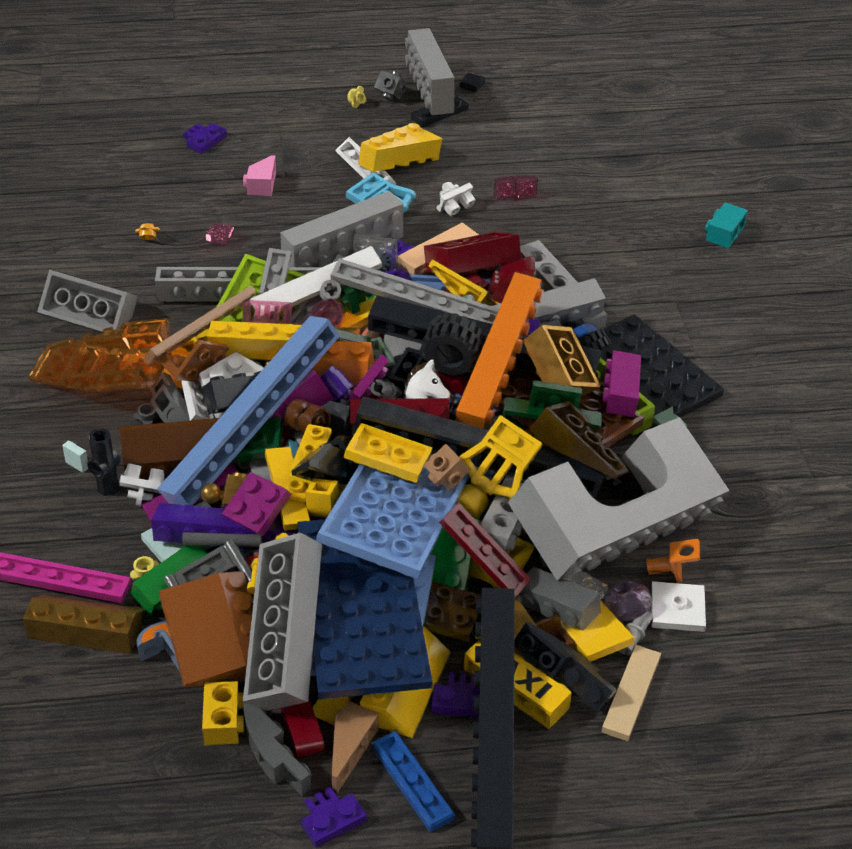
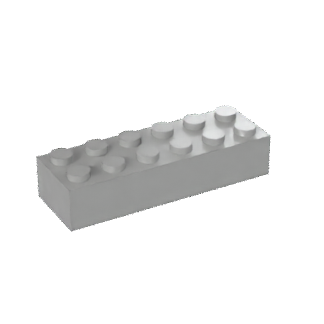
M430 28L408 30V37L405 38V46L408 49V55H405L406 66H409L410 74H413L414 83L417 82V89L421 91V98L425 100V107L429 108L431 115L454 113V76Z
M391 191L382 193L280 232L281 250L291 251L289 267H324L331 264L338 254L345 258L370 246L375 249L382 246L386 240L393 241L403 237L404 204Z
M302 533L262 543L259 547L243 702L266 711L308 702L322 544Z

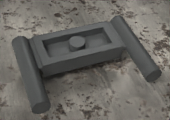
M229 540L223 546L180 569L175 574L167 575L164 581L168 588L213 574L236 571L235 567H238L240 572H244L248 584L251 581L252 570L234 540Z

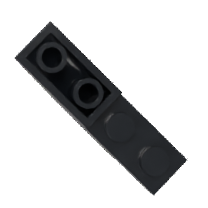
M526 622L515 637L514 646L550 678L557 677L596 712H601L617 691L616 688L598 674L600 669L567 644L541 628Z

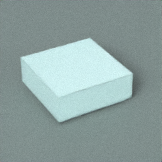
M68 440L62 445L65 462L83 473L88 469L86 450Z

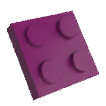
M382 354L379 356L352 391L348 401L350 399H362L363 396L369 398L371 395V384L373 382L377 383L376 380H383L389 370L386 368L389 361Z
M250 472L222 512V515L226 519L263 537L292 494L287 489Z

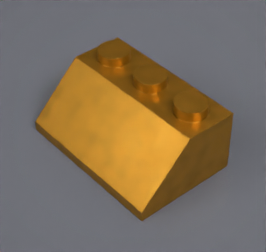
M541 325L523 340L527 348V354L532 359L536 372L542 382L582 388L581 396L601 388L572 327Z

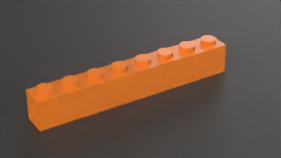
M517 272L514 273L456 410V422L485 429L487 424H492L495 414L493 408L494 406L498 407L501 401V388L506 389L509 380L508 371H513L516 363V357L514 356L516 353L520 354L523 346V340L521 339L523 336L527 337L530 323L528 322L530 319H534L537 311L536 302L540 303L544 292L543 289H540L542 279Z

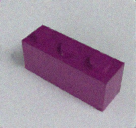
M613 350L612 358L606 360V374L603 385L605 388L602 402L606 403V413L634 417L639 400L641 355Z

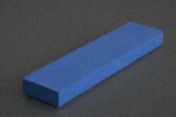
M583 324L573 329L577 339L596 330L595 326L591 324Z
M396 730L371 742L372 750L430 833L455 820V813Z

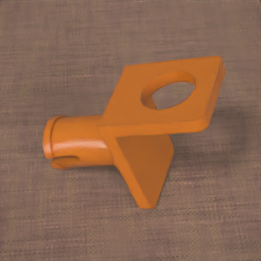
M699 539L671 542L669 556L647 558L649 575L671 571L675 575L677 583H682L681 563L700 560ZM684 547L694 548L692 554L688 556L680 555V551Z

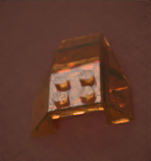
M162 318L123 323L119 329L105 328L103 333L93 336L92 333L84 334L80 340L75 341L74 338L46 345L28 379L32 382L92 392L155 388L165 367L159 360L152 365H148L144 357L151 348L170 337L169 320Z

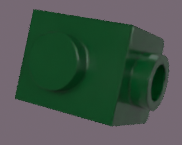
M344 284L340 285L342 294L340 295V301L343 308H347L352 314L360 312L359 303L366 301L365 291Z

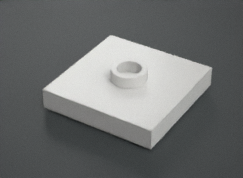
M652 581V628L705 632L704 585Z

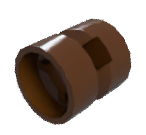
M298 398L294 399L287 406L284 413V421L288 428L304 434L309 424L329 428L331 416L326 408Z

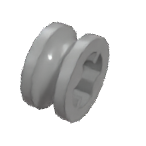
M335 280L325 281L320 288V296L326 302L336 301L341 293L340 284ZM328 286H331V289L336 290V292L333 293V296H330L328 292L325 293L324 290H326Z

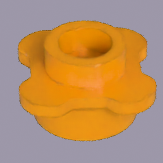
M145 223L139 229H136L135 232L139 234L140 239L153 240L156 239V232H159L160 228L154 227L153 224Z

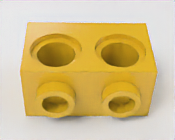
M238 681L204 682L202 723L204 745L238 744L239 733L244 732V716L239 715V709H244V692H239Z

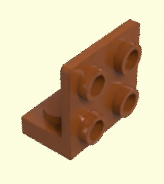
M199 340L187 357L177 354H164L159 362L175 380L199 382V373L223 360L230 347L227 344Z

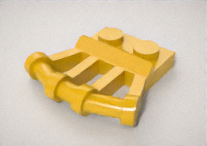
M500 415L483 440L460 455L459 458L471 469L468 475L473 484L481 485L489 495H500L511 500L520 489L524 471L528 468V465L543 444ZM486 448L491 449L480 467L476 469L471 459ZM499 455L505 459V462L493 479L490 480L484 474ZM511 466H516L517 469L512 488L499 485Z

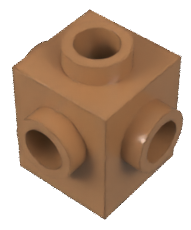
M447 444L437 453L433 454L424 465L430 472L427 477L437 487L442 484L448 491L459 484L462 478L471 470Z

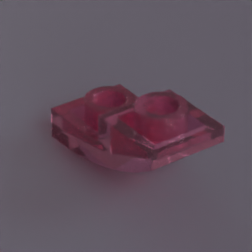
M520 175L494 179V197L499 200L515 195L520 200L537 195L538 178L536 176Z

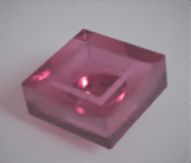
M214 222L205 234L206 241L226 245L234 234V227Z

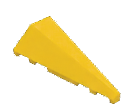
M433 259L428 265L452 294L460 297L473 295L476 302L489 306L501 304L492 300L491 295L485 289Z

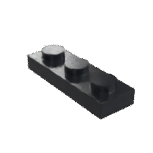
M456 95L454 96V113L431 115L429 108L423 107L411 112V119L420 127H424L468 110L469 103Z

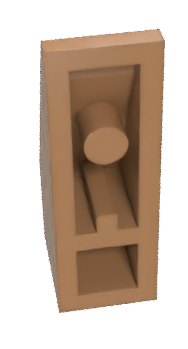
M348 701L343 710H338L333 721L335 730L332 789L337 794L379 730V714L351 701Z

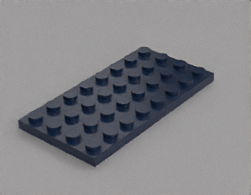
M326 519L297 522L298 533H302L316 541L317 534ZM322 544L313 641V658L319 699L432 688L433 682L414 578L387 567L379 566L360 557H355L344 551L328 547L325 544Z

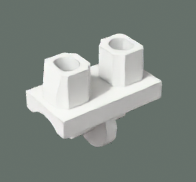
M451 182L444 183L442 186L443 191H440V205H437L436 208L439 212L445 210L450 216H453L461 208L458 205L459 203L465 209L472 207L475 202V198L471 194L473 186L470 183L461 187L457 184L453 185Z
M128 464L124 476L121 475L119 483L120 486L139 490H128L127 497L137 499L136 506L141 507L142 500L149 501L153 498V494L144 493V491L161 494L157 488L164 482V470L151 468L149 480L139 479L141 466Z

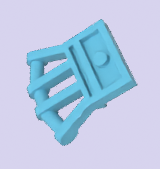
M373 172L347 190L346 198L356 204L391 191L395 196L403 197V200L399 197L397 198L404 204L403 213H405L409 209V204L416 198V193L411 189L393 185Z

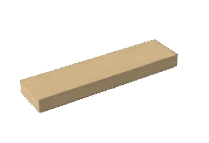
M635 645L603 724L602 733L629 741L660 661L661 653Z

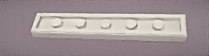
M372 246L342 258L343 260L375 270L382 267V262ZM337 261L251 298V304L260 320L319 295L322 284L327 280H331V273ZM328 286V288L324 291L326 292L328 290H331V286Z

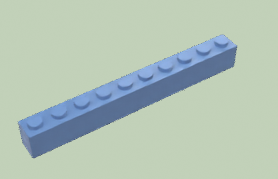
M310 316L157 488L169 504L193 506L201 497L202 488L216 480L340 337L329 319Z

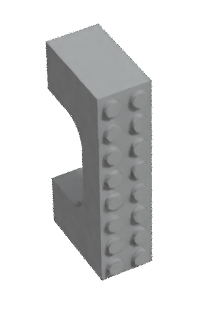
M680 417L644 431L622 456L643 489L644 495L620 506L603 505L591 497L569 462L528 477L508 502L557 581L565 577L572 579L585 568L590 571L600 565L601 561L605 559L607 562H610L623 551L626 554L638 548L641 543L648 545L661 534L663 537L668 536L676 530V527L680 526L683 529L692 524L696 518L701 521L712 513L710 509L723 503L724 500L722 498L729 492V489Z

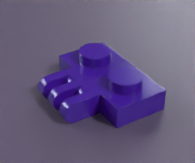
M214 123L207 127L195 124L188 131H185L183 136L187 139L188 148L202 154L227 137V129Z
M449 672L448 685L434 684L432 713L479 717V713H474V696H480V688H474L475 674H471L469 683L465 682L466 673H460V681L458 682L455 681V672Z
M329 787L324 790L328 800L324 798L321 792L314 795L318 805H315L310 797L304 800L311 815L301 819V826L315 848L367 821V814L353 794L339 800L333 789Z

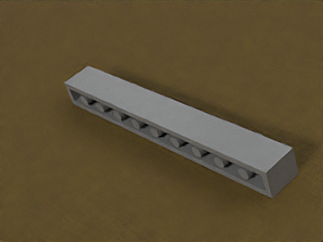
M595 278L543 292L540 303L536 302L537 311L534 319H539L540 324L553 320H558L561 324L569 321L573 322L590 315L595 316L603 312L606 297ZM497 304L492 307L499 309L501 304ZM384 335V344L396 363L400 360L405 348L410 347L420 351L421 343Z

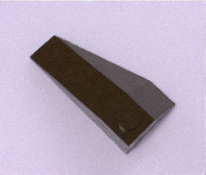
M570 401L546 407L530 429L536 435V439L547 447L614 479L624 476L629 472L615 452L603 446L601 441L604 438L600 433L592 432L588 427L591 422Z

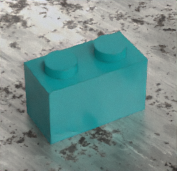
M725 202L720 209L715 211L713 219H709L705 226V231L707 232L706 241L730 248L745 227L748 210Z

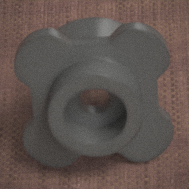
M152 403L141 404L137 409L138 412L133 415L134 420L141 421L143 425L153 424L156 419L160 418Z

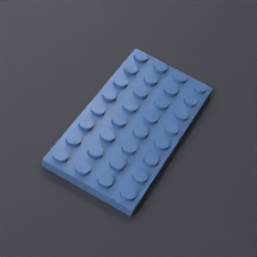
M360 464L320 528L316 541L418 579L444 528L439 521L456 504L469 479V475L467 473L459 484L448 491L442 484L437 487L427 477L430 472L426 467L422 471L417 483Z

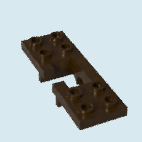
M432 582L424 627L433 633L470 642L476 628V622H479L481 615H476V598H482V595Z

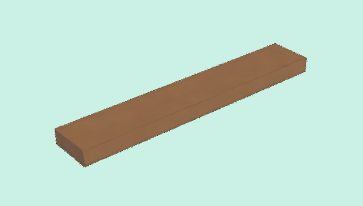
M252 285L160 342L149 350L144 357L145 362L148 365H152L160 360L164 354L171 353L210 327L211 321H221L246 305L256 294V290Z

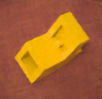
M313 478L305 492L309 516L327 518L347 485L338 484V481Z

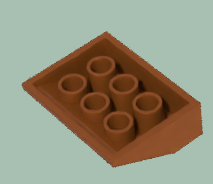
M244 572L217 573L160 590L159 596L183 686H204V682H245L253 601L251 594L247 592V581Z

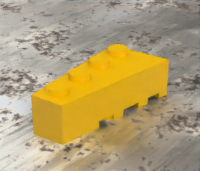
M410 123L404 127L361 142L358 165L372 172L393 169L395 165L409 166L411 161L424 163L427 158H431L432 161L439 160L442 138L420 128L418 124Z

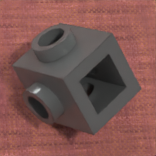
M381 70L374 88L383 93L382 96L392 100L393 97L401 99V96L406 91L407 82L401 78L402 74L392 71L388 73Z

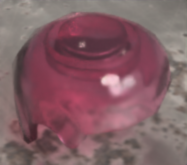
M332 298L318 302L310 312V316L329 319L335 329L340 328L344 321L345 314L342 305Z

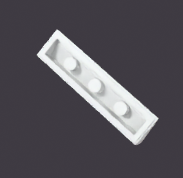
M350 137L335 150L363 179L373 173L358 165L360 147ZM386 171L374 172L393 185H396V182Z

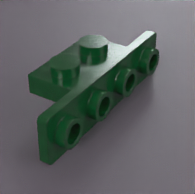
M533 380L530 400L506 397L503 413L516 418L524 417L537 420L546 407L570 401L578 409L582 388ZM578 409L591 422L588 426L590 429L599 430L601 428L602 414L600 412Z

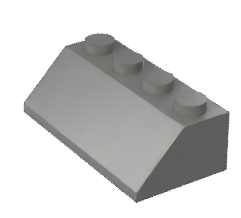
M49 270L37 312L117 336L132 318L138 296Z

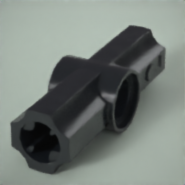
M104 428L94 429L88 434L92 459L88 461L87 466L96 477L98 493L103 496L114 495L119 491L116 466L121 462V459L112 447L110 431Z

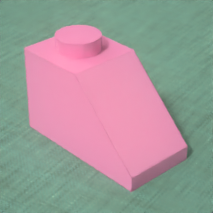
M269 156L249 166L247 175L244 174L243 186L247 187V195L272 196L276 176L275 156Z

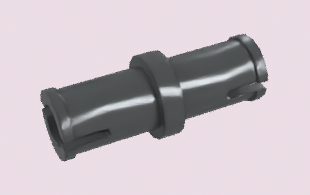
M376 380L377 383L373 382L371 384V392L380 399H401L402 397L401 389L389 381Z

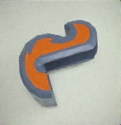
M167 622L155 623L145 628L136 640L140 661L155 656L165 649L179 670Z

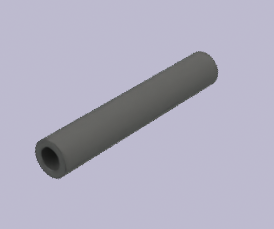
M184 532L182 539L183 545L223 546L229 540H234L237 547L259 548L260 544H262V537L257 534Z

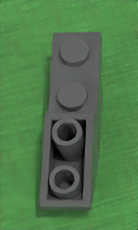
M163 372L150 389L153 394L150 402L164 423L190 421L187 405L171 375Z
M243 702L248 741L259 765L275 785L285 779L303 797L311 791L312 774L305 763H299L293 757L289 747L284 744V730L280 723L276 720L272 721L267 716L265 710Z

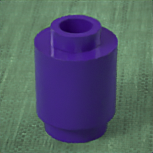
M332 366L320 376L336 402L340 399L347 400L350 397L351 389L354 385L340 369Z

